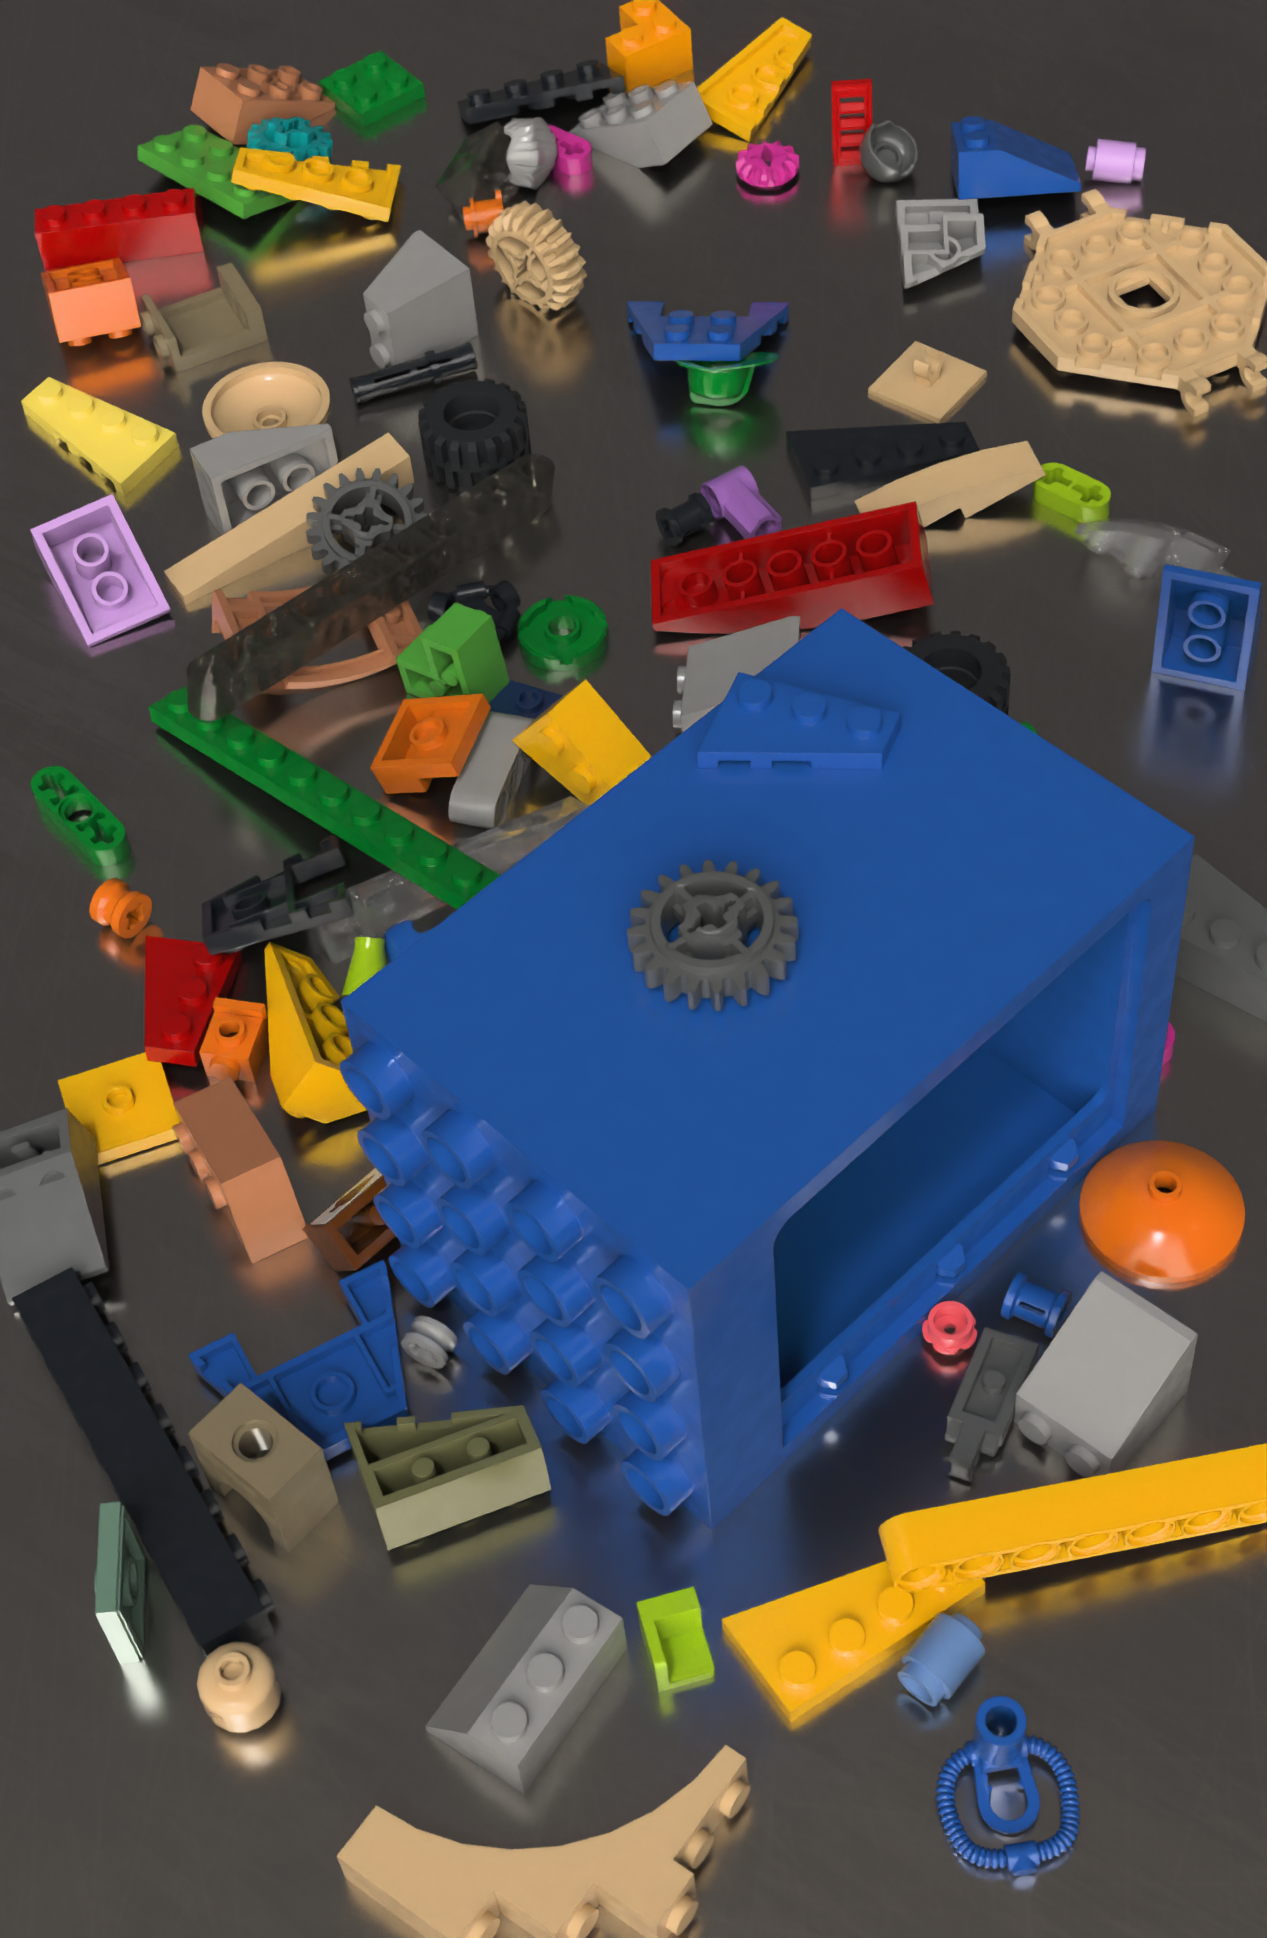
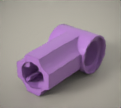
M740 465L702 483L700 488L701 494L708 501L714 518L720 520L725 517L745 539L779 532L782 529V517L759 494L756 481L746 467Z

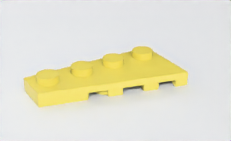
M50 377L46 378L21 400L24 412L29 418L53 438L62 439L67 444L68 450L77 458L82 456L91 464L93 471L103 479L106 477L114 483L115 489L123 496L129 493L179 446L175 432Z

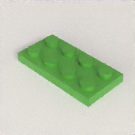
M188 125L181 131L170 135H159L152 141L138 145V160L187 188H194L199 195L242 219L294 201L282 195L262 190L254 191L242 185L231 183L239 148L235 147L232 142L211 134L202 126Z

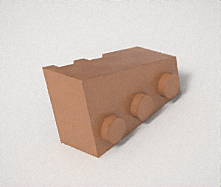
M229 1077L173 1102L180 1123L172 1126L178 1143L184 1154H188L200 1182L204 1181L215 1208H223L251 1264L308 1239L309 1237L303 1231L306 1223L281 1156L232 1078Z

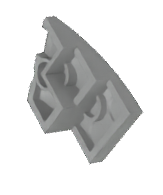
M978 199L896 200L897 244L904 289L911 288L985 254L984 214L978 213Z

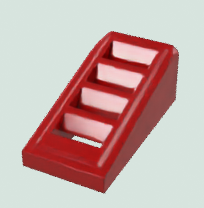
M871 79L831 81L832 156L834 166L861 165L859 148L865 132L872 124ZM863 97V101L840 103V98ZM863 113V116L840 117L843 114ZM863 130V132L841 133V131Z

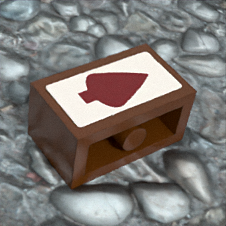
M375 1167L303 1228V1231L334 1271H356L396 1236L385 1224L374 1204V1196L386 1187L384 1176Z

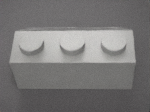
M530 1584L426 1724V1731L525 1794L628 1649L623 1618L574 1588Z

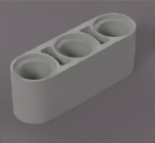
M496 711L488 712L463 769L453 786L448 808L451 822L495 831L501 829L532 759L511 740L533 722L534 718Z

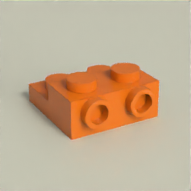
M484 694L403 699L370 766L386 794L427 792L433 778L458 777L491 708Z

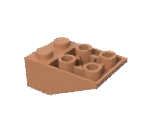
M218 63L217 67L200 66L190 110L226 140L232 142V144H247L248 129H251L253 123L261 124L262 119L270 120L274 117L290 119L294 116L311 121L334 109L336 103L322 93L323 89L320 86L305 80L301 76V72L296 68L282 65L279 66V69H267L256 64H250L248 68H237L230 64Z

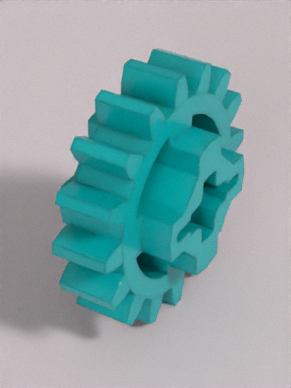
M301 117L262 119L261 124L253 123L251 129H248L247 148L292 153L297 161H305L313 156L332 158L333 140L331 139V133L323 132L322 126L312 127L311 121Z

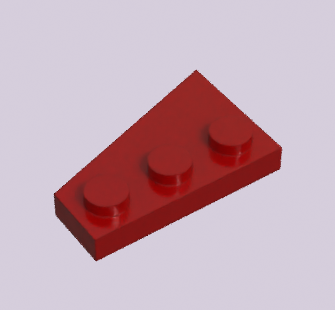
M145 935L144 1047L148 1061L197 1067L200 1060L199 1051L214 1014L213 1003L215 997L227 998L242 963L241 950L229 954L222 952L210 955L205 942Z

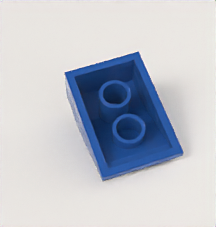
M969 116L961 119V122L951 123V172L959 200L1081 191V181L1071 153L998 122L985 120L979 116Z
M1165 564L1162 574L1151 672L1245 691L1257 652L1260 634L1262 583Z

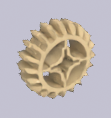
M526 201L515 204L511 208L507 207L498 214L499 217L493 220V223L487 228L489 236L485 240L490 247L487 254L495 262L493 269L499 272L502 277L501 282L509 286L511 294L516 293L520 299L529 302L531 305L537 304L542 310L551 308L556 311L561 307H566L585 287L583 280L587 277V274L582 267L586 262L578 253L581 248L580 245L573 242L571 238L572 232H567L562 226V220L554 219L549 209L543 211L539 204L534 203L530 205Z

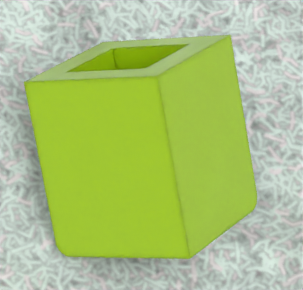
M694 1586L636 1602L640 1630L658 1692L708 1679L715 1675V1666L704 1634L701 1607Z

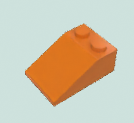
M120 258L40 273L59 343L67 342L68 346L72 347L91 343L92 336L108 333L109 338H122L133 334V328L141 327L131 278Z

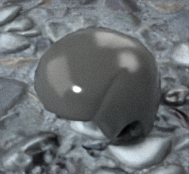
M886 120L877 125L872 123L865 132L859 148L861 165L872 178L879 182H897L908 177L915 170L919 156L916 140L906 128L893 124L891 120Z

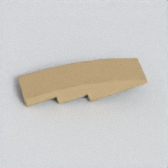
M1028 441L983 449L937 463L897 479L854 502L859 512L864 513L916 501L923 527H926L959 508L965 518H968L1046 474Z

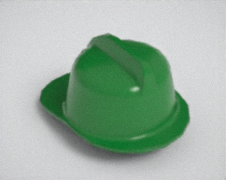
M773 352L749 353L741 361H676V363L687 368L690 398L694 403L728 406L741 400L748 392L755 366L773 362L779 356Z

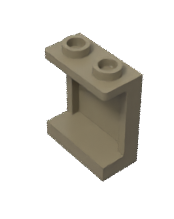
M232 262L216 267L221 287L160 309L157 308L149 293L140 296L144 309L143 312L138 313L142 328L147 337L153 335V343L161 360L168 359L176 373L268 341L262 309Z

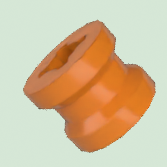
M111 878L99 886L94 893L89 913L91 919L102 926L111 925L113 932L124 939L132 938L149 921L152 913V901L149 896L139 890L131 891L129 885L118 878Z

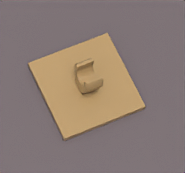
M915 341L868 388V393L933 422L942 423L987 376V371Z

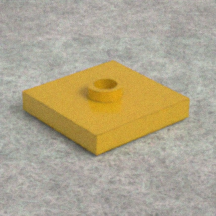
M146 1052L57 1080L65 1108H68L95 1138L98 1165L177 1139L172 1126L180 1123V1120L173 1105L174 1101L162 1063L148 1061Z

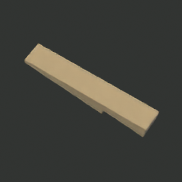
M389 432L165 570L166 581L183 603L187 605L214 592V590L227 586L313 545L307 541L306 531L312 527L307 525L306 515L310 512H316L313 508V497L327 499L323 487L325 483L339 488L340 473L346 475L349 481L352 482L356 480L357 468L362 469L366 479H371L374 470L379 468L383 482H386L394 473L397 474L398 489H401L407 484L414 483L409 454ZM359 503L354 504L348 507L347 509L353 508L357 506Z

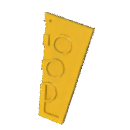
M783 17L776 21L697 87L710 119L750 143L811 47L812 34Z
M240 147L233 168L231 183L242 185L254 191L262 190L282 195L289 200H302L322 205L329 210H342L358 214L368 220L388 222L401 165L387 164L386 170L369 169L367 161L352 160L351 166L333 165L329 163V157L313 156L305 161H297L292 153Z
M886 1560L722 1618V1629L789 1721L792 1722L917 1639L938 1613L951 1616L983 1595L986 1583L983 1579H977L921 1591L903 1592L895 1589Z

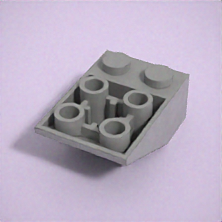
M670 80L654 88H650L649 84H645L629 92L608 93L603 97L604 104L599 108L591 109L578 118L580 123L570 130L569 133L587 140L591 148L637 168L665 165L713 123L694 81L677 84L676 80Z

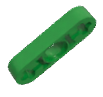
M50 766L41 769L33 776L30 787L38 808L94 864L112 866L120 863L127 857L130 852V842L124 825L68 769L61 766ZM52 788L57 791L63 790L65 797L60 801L59 795ZM78 810L92 811V814L83 821L73 822L68 820L70 815ZM100 831L101 836L107 842H109V844H107L104 841L98 842L96 834Z

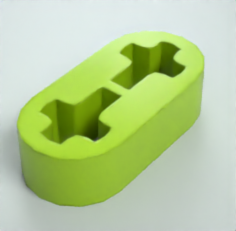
M1049 462L1041 465L1046 475L1033 482L1032 495L1036 501L1084 524L1100 523L1107 518L1111 500V491L1108 486L1064 464Z

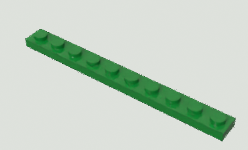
M186 686L170 692L163 699L148 706L151 722L455 909H459L501 876Z

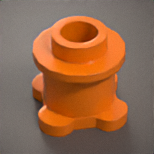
M501 189L495 190V199L474 201V198L470 197V206L463 207L465 230H474L475 238H479L478 234L488 233L487 228L493 223V220L499 217L498 214L503 211Z

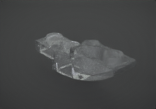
M1114 518L1080 523L1075 530V533L1086 539L1084 544L1087 548L1105 557H1108L1109 554L1124 562L1122 568L1127 573L1141 580L1162 576L1165 564L1240 578L1222 567L1231 550L1183 528L1148 520Z

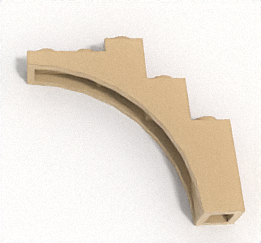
M725 1745L694 1781L654 1811L612 1832L562 1846L511 1850L462 1844L419 1830L376 1805L336 1857L348 1881L425 1938H493L500 1924V1919L498 1918L500 1913L535 1938H586L598 1919L599 1910L596 1909L598 1905L645 1938H668L671 1932L680 1935L696 1913L698 1901L695 1900L697 1897L694 1874L686 1868L690 1866L692 1869H696L703 1862L714 1842V1836L711 1834L724 1815L728 1818L734 1817L746 1801L750 1792V1785L747 1784V1762L744 1756Z

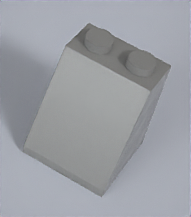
M421 230L414 232L363 293L366 309L364 321L370 331L372 342L370 354L375 364L381 369L425 357L424 353L430 350L439 353L456 348L479 335L470 269Z
M789 616L689 646L686 666H678L677 693L683 694L682 700H674L673 728L681 729L683 733L724 701L738 672L755 676L801 640L800 616Z
M1101 1271L1094 1278L1016 1393L1014 1422L1018 1424L1021 1432L1029 1440L1039 1445L1047 1444L1064 1456L1069 1466L1084 1477L1088 1478L1122 1471L1187 1393L1198 1333Z

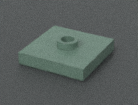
M121 1501L100 1503L97 1568L95 1570L94 1585L96 1594L95 1615L119 1663L126 1664L141 1662V1658H143L147 1555Z

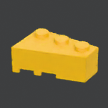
M586 679L548 707L511 740L587 807L652 757Z

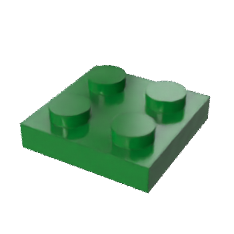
M381 50L367 55L364 59L346 68L336 70L332 75L318 81L319 86L323 89L322 93L333 100L337 108L362 128L425 97L424 84Z

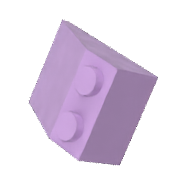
M113 494L30 529L35 549L88 648L171 612Z

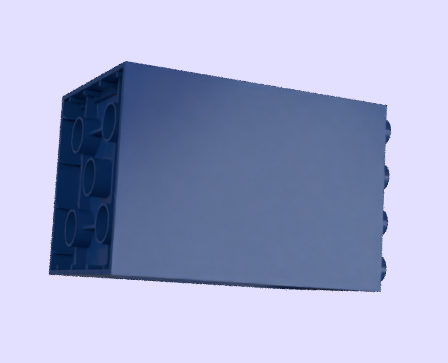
M842 608L755 676L900 712L901 730L882 769H811L805 761H773L772 769H751L750 761H719V768H698L697 751L723 703L722 701L341 1001L353 1053L340 1063V1071L351 1092L368 1110L370 1122L358 1131L357 1137L365 1155L385 1179L386 1187L374 1196V1204L385 1224L400 1240L401 1247L389 1257L390 1266L397 1279L422 1305L432 1308L446 1296L470 1318L463 1323L464 1332L479 1355L495 1370L507 1375L522 1363L547 1386L540 1392L543 1405L553 1420L571 1438L579 1443L587 1444L600 1432L628 1456L620 1464L622 1474L633 1491L651 1509L663 1516H668L682 1504L711 1531L922 1332L923 1322L928 1320L929 1313L935 1305L944 1301H955L1084 1179L1099 1160L1113 1151L1156 1110L1195 836ZM705 860H711L715 871L724 872L726 866L731 861H736L738 875L742 877L754 868L760 869L761 886L777 880L780 883V898L791 897L793 901V916L798 917L797 957L795 961H786L787 977L784 980L769 976L770 993L766 996L756 992L753 988H749L747 990V1005L743 1007L735 1001L733 996L724 997L721 1011H715L710 998H702L700 1004L694 1010H691L688 1007V998L685 993H681L673 1001L667 1002L664 997L663 984L648 989L645 985L644 971H635L633 968L632 952L629 951L627 929L631 928V908L642 907L640 896L642 890H651L659 893V875L662 874L673 881H677L680 879V865H687L695 874L702 872ZM677 923L666 937L668 943H672L679 938L678 926L681 923ZM757 927L747 931L746 947H749L759 936L760 931Z

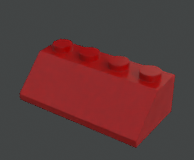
M194 188L170 189L160 193L131 194L122 198L93 199L85 203L63 206L50 205L45 208L35 209V237L45 272L114 258H120L122 263L204 252L200 196Z

